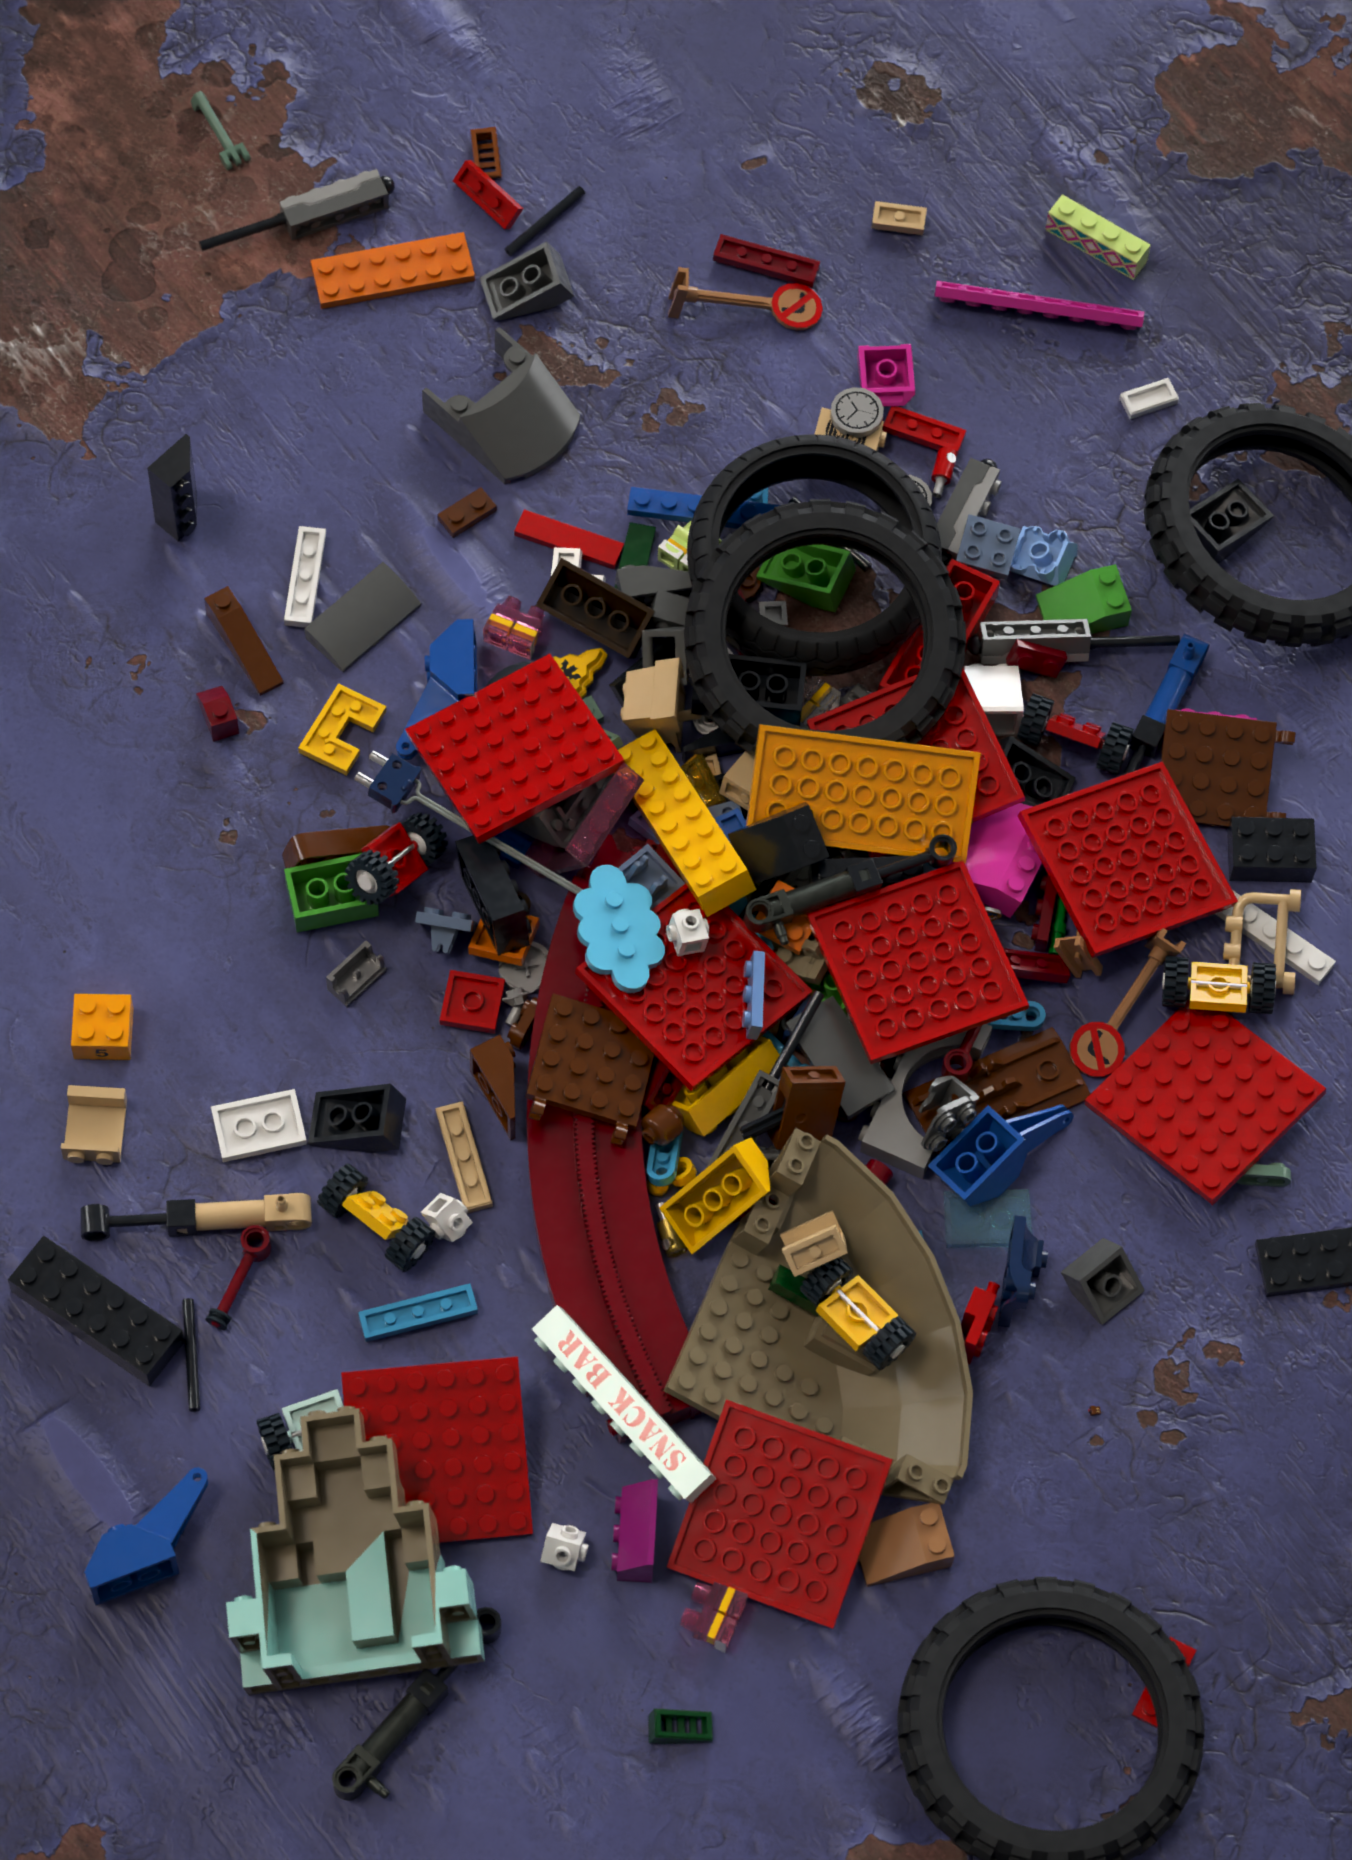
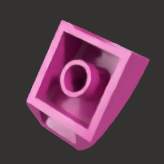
M911 344L875 347L858 346L857 361L860 387L873 392L881 400L883 407L905 406L915 395Z

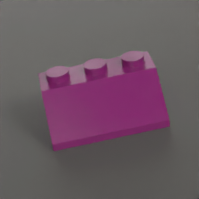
M658 1479L623 1486L622 1496H616L615 1514L621 1515L620 1525L614 1524L613 1542H618L619 1548L618 1553H612L611 1571H617V1581L652 1583Z

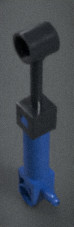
M1184 634L1150 706L1145 715H1142L1132 735L1129 748L1135 752L1123 775L1138 770L1144 756L1152 759L1155 757L1163 741L1167 709L1177 710L1188 686H1191L1201 667L1210 644L1187 634Z

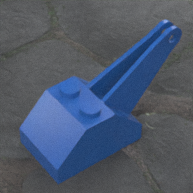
M457 619L430 644V655H425L427 685L405 729L465 697L474 696V693L477 692V640L473 619ZM404 729L396 743L397 755L403 760H411L418 754V751Z
M1063 1104L1052 1108L1004 1120L988 1105L928 1167L969 1206L997 1198L1019 1177L1027 1154L1053 1134L1067 1127L1073 1120L1074 1115Z
M199 1467L191 1469L136 1525H115L108 1529V1533L102 1535L84 1572L95 1606L179 1574L174 1549L208 1486V1475L204 1469ZM196 1478H201L198 1482L194 1481Z

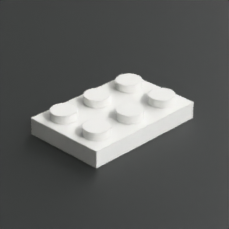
M295 1089L211 1106L223 1162L307 1145Z

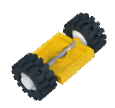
M1166 956L1162 978V1006L1185 1008L1187 989H1190L1189 1009L1246 1013L1247 994H1249V1013L1272 1014L1276 992V964L1253 962L1250 983L1247 982L1248 966L1191 962V975L1188 977L1189 959L1187 957Z
M350 1163L340 1167L339 1171L333 1174L332 1179L329 1178L328 1184L322 1188V1193L319 1194V1199L317 1200L318 1205L334 1218L342 1217L344 1212L347 1213L349 1211L383 1239L394 1238L386 1249L385 1258L401 1271H409L412 1266L414 1267L417 1264L418 1260L422 1259V1255L428 1251V1247L432 1245L433 1239L436 1236V1231L418 1217H413L412 1220L408 1221V1216L403 1211L392 1208L385 1203L386 1199L376 1191L364 1192L365 1186L368 1184V1177Z
M841 1257L814 1268L815 1270L808 1274V1278L804 1279L803 1284L800 1286V1291L817 1307L816 1312L855 1351H858L865 1345L863 1355L878 1370H883L886 1366L888 1367L900 1354H903L905 1349L910 1346V1342L915 1339L916 1332L859 1275L848 1282L854 1270Z

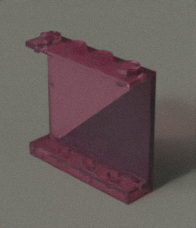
M623 763L566 848L553 847L535 839L525 856L556 874L587 867L644 779L626 763ZM527 866L530 870H532V871H533L537 876H539L540 878L546 877V876L542 875L541 873L537 872L536 870H534V869L530 868L529 866Z

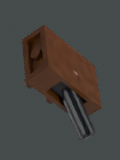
M837 1066L783 1067L773 1111L741 1126L740 1132L743 1139H753L767 1132L775 1148L782 1150L795 1128L811 1134L819 1141L826 1134L832 1137L846 1083Z

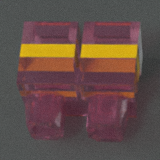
M508 596L503 604L497 603L483 628V641L504 650L508 646L509 652L531 660L537 640L542 635L544 610L534 605L525 614L519 611L521 601L515 597Z
M714 1582L712 1587L696 1583L691 1600L704 1605L701 1613L686 1607L681 1617L680 1625L692 1631L694 1639H702L715 1645L714 1648L725 1653L746 1606L748 1594Z

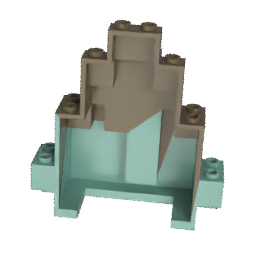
M353 1406L340 1407L336 1412L329 1413L316 1410L309 1412L308 1416H301L303 1451L286 1449L281 1452L282 1454L274 1455L280 1524L263 1522L258 1524L256 1528H250L256 1598L252 1599V1596H239L232 1602H226L229 1638L240 1652L243 1689L248 1695L422 1671L425 1668L429 1670L485 1662L482 1629L477 1620L474 1584L465 1568L461 1569L460 1566L445 1567V1562L440 1554L437 1519L429 1503H424L423 1501L405 1503L404 1488L399 1479L397 1449L392 1438L376 1436L366 1442L364 1417L360 1409H355Z

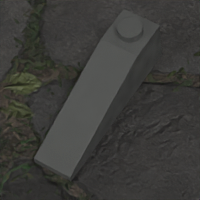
M626 565L616 570V588L646 606H651L657 590L690 598L693 589L688 571L645 565Z

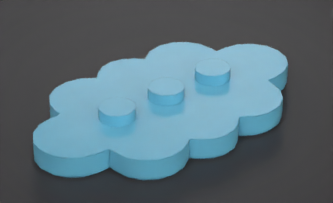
M601 865L592 871L589 879V888L581 890L575 897L573 912L576 918L581 921L577 929V937L584 946L588 947L585 953V961L593 972L604 975L611 974L613 983L619 990L626 993H636L646 986L649 979V969L657 967L665 954V946L657 936L661 927L660 919L650 910L652 896L647 888L638 883H627L623 872L617 867Z

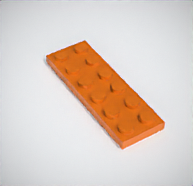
M464 232L310 260L321 309L475 281V273Z

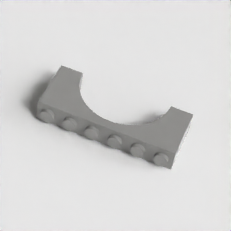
M982 1025L969 1053L972 1059L978 1060L981 1058L990 1039L992 1026ZM967 1031L905 1052L904 1056L898 1055L893 1066V1070L896 1072L892 1079L888 1078L895 1091L884 1097L881 1103L876 1102L870 1113V1117L873 1119L869 1126H863L858 1138L862 1142L860 1152L923 1179L935 1151L933 1149H924L920 1144L924 1137L914 1129L905 1114L902 1091L911 1075L921 1066L935 1059L945 1057L950 1050L959 1049Z

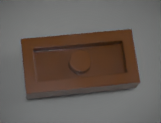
M480 487L438 513L437 517L438 521L452 538H455L495 513L497 506Z

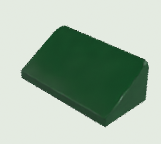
M779 1264L768 1290L817 1317L820 1316L816 1312L817 1307L800 1291V1286L806 1278L801 1275L794 1277L790 1269Z

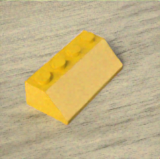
M762 1036L759 1037L692 1092L684 1084L682 1085L672 1105L682 1114L684 1118L683 1125L689 1131L706 1136L712 1133L717 1128V1125L727 1116L737 1111L759 1070L769 1074L779 1056L771 1040Z
M748 1138L733 1145L659 1207L691 1254L696 1253L770 1192L768 1160L753 1139Z

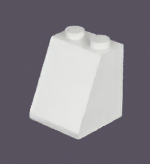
M972 664L964 666V671L995 735L1017 736L1024 712L1019 667L1007 666V664H999L997 666Z

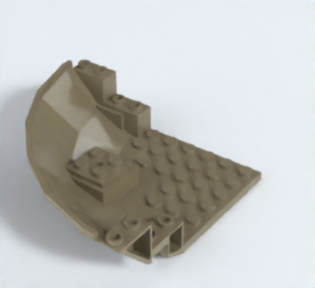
M795 1128L769 1169L770 1192L756 1202L750 1211L741 1218L729 1240L663 1391L718 1421L727 1399L891 1458L893 1463L881 1495L944 1504L953 1480L963 1478L968 1464L973 1389L960 1319L934 1254L895 1194L840 1141L827 1134L819 1141L811 1134ZM768 1198L773 1199L775 1205L770 1204ZM833 1210L844 1233L848 1251L847 1254L840 1257L854 1270L848 1282L859 1275L916 1332L915 1339L910 1342V1346L905 1349L903 1354H900L885 1369L878 1370L863 1355L865 1345L858 1351H855L821 1316L817 1317L768 1290L779 1264L790 1269L782 1252V1248L785 1245L780 1236L781 1233ZM813 1268L800 1275L804 1278H808V1274L810 1272H813L815 1269Z

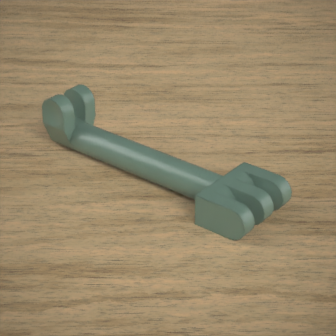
M202 91L196 92L191 99L192 108L194 111L201 109L225 151L219 153V158L226 170L232 169L229 159H232L236 166L242 164L238 156L239 154H241L245 162L251 160L243 143L233 145L211 108L206 95Z

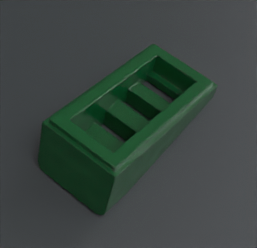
M654 1708L648 1716L649 1743H711L713 1741L712 1712ZM684 1720L689 1721V1733H685ZM696 1720H701V1734H697ZM661 1721H664V1732L661 1731ZM672 1721H676V1732H672Z

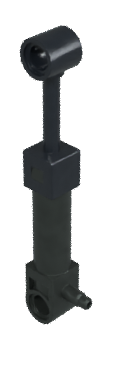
M937 835L931 840L925 852L877 868L874 860L871 858L846 867V870L842 873L787 892L782 889L755 898L747 905L744 924L747 929L755 933L774 929L780 944L786 945L789 943L784 924L792 922L794 917L851 897L855 898L881 889L882 878L919 865L929 863L935 869L950 865L956 855V842L949 835ZM944 848L948 855L939 856L935 849ZM754 911H761L765 914L766 918L757 920L752 916V913Z
M491 1607L479 1608L476 1611L478 1622L481 1623L488 1620L494 1624L491 1630H482L483 1644L493 1643L501 1635L500 1614ZM459 1665L443 1667L435 1675L427 1668L422 1671L406 1689V1696L361 1746L358 1744L335 1769L332 1781L335 1794L339 1798L347 1801L354 1800L361 1795L366 1787L380 1795L383 1799L389 1796L390 1791L375 1777L381 1772L382 1764L426 1715L430 1716L448 1696V1686L444 1682ZM347 1776L353 1777L356 1780V1783L349 1788L340 1785L341 1779Z

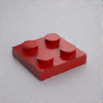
M450 970L439 1020L440 1025L495 1034L505 988V979Z

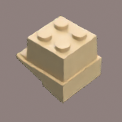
M680 658L655 661V666L628 671L626 673V683L623 684L624 706L620 712L623 723L629 727L635 736L639 738L656 729L664 743H672L676 752H681L683 721L701 719V715L691 714V709L684 710L686 693L682 678H684L685 672Z

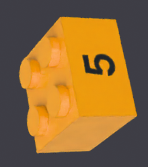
M74 994L71 1037L74 1059L131 1060L134 1010L131 995Z

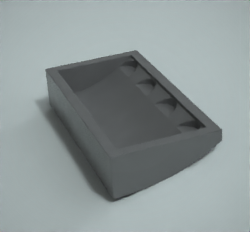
M382 562L304 628L305 639L340 671L344 672L421 606V602L399 576Z
M832 996L822 1001L803 1034L798 1047L811 1066H837L846 1082L839 1108L846 1119L850 1120L895 1091V1088L878 1062L870 1064L854 1026L835 998ZM801 1014L786 1022V1029L790 1035Z

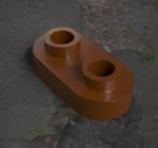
M536 997L531 1001H525L520 1015H522L518 1024L513 1023L508 1032L507 1038L510 1039L512 1047L521 1050L525 1046L533 1031L538 999Z

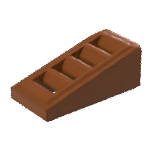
M496 127L470 129L474 163L479 168L495 167L496 171L485 173L491 179L502 178ZM492 140V143L477 145V141ZM493 149V152L478 154V150ZM494 158L495 160L493 162L479 163V159Z

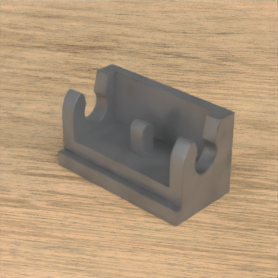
M368 941L363 942L326 976L327 990L346 1007L354 1002L387 971L384 958L381 954L376 956L373 953L372 945Z

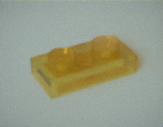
M695 754L681 766V769L706 807L722 804L726 801L724 796L719 793L720 788L703 754Z

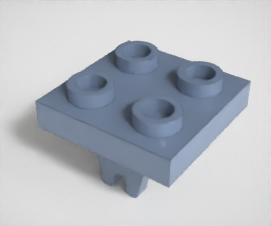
M969 514L956 561L984 574L1007 580L1020 528Z
M646 844L618 868L623 872L627 883H638L649 890L652 896L650 910L685 884L649 844Z
M424 907V912L417 911L415 922L431 925L433 951L439 952L441 945H443V952L449 954L452 951L459 930L475 933L477 922L472 921L469 914L452 912V916L448 917L443 916L444 910Z

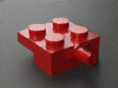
M990 1281L986 1290L975 1286L964 1312L961 1327L962 1332L968 1334L964 1344L969 1365L974 1356L980 1357L986 1337L992 1328L999 1306L994 1305L996 1294L1000 1288L995 1282Z

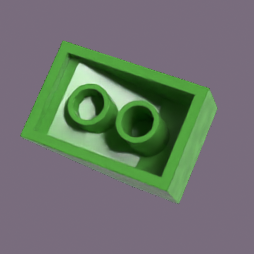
M823 544L807 545L786 550L762 563L756 577L758 580L811 607L836 612L856 568L851 551Z
M1116 564L1089 570L1036 594V600L1043 620L1088 619L1091 634L1125 627L1129 624L1132 609Z

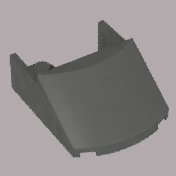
M498 327L495 330V352L504 359V365L511 374L476 403L464 395H455L444 403L427 387L422 390L423 412L502 483L508 484L511 483L510 480L523 476L526 479L553 463L566 450L574 438V433L580 422V413L535 353L532 356L504 330Z

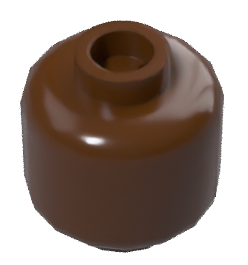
M659 1104L642 1118V1136L651 1145L655 1143L659 1146H666L683 1132L684 1118L675 1106Z

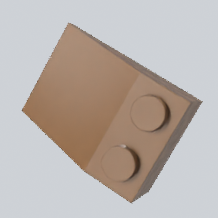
M928 1503L911 1507L871 1523L859 1557L866 1587L952 1567L955 1555L940 1504Z

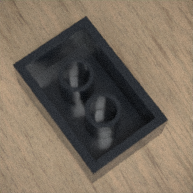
M1231 817L1227 830L1229 881L1312 883L1317 869L1314 819Z

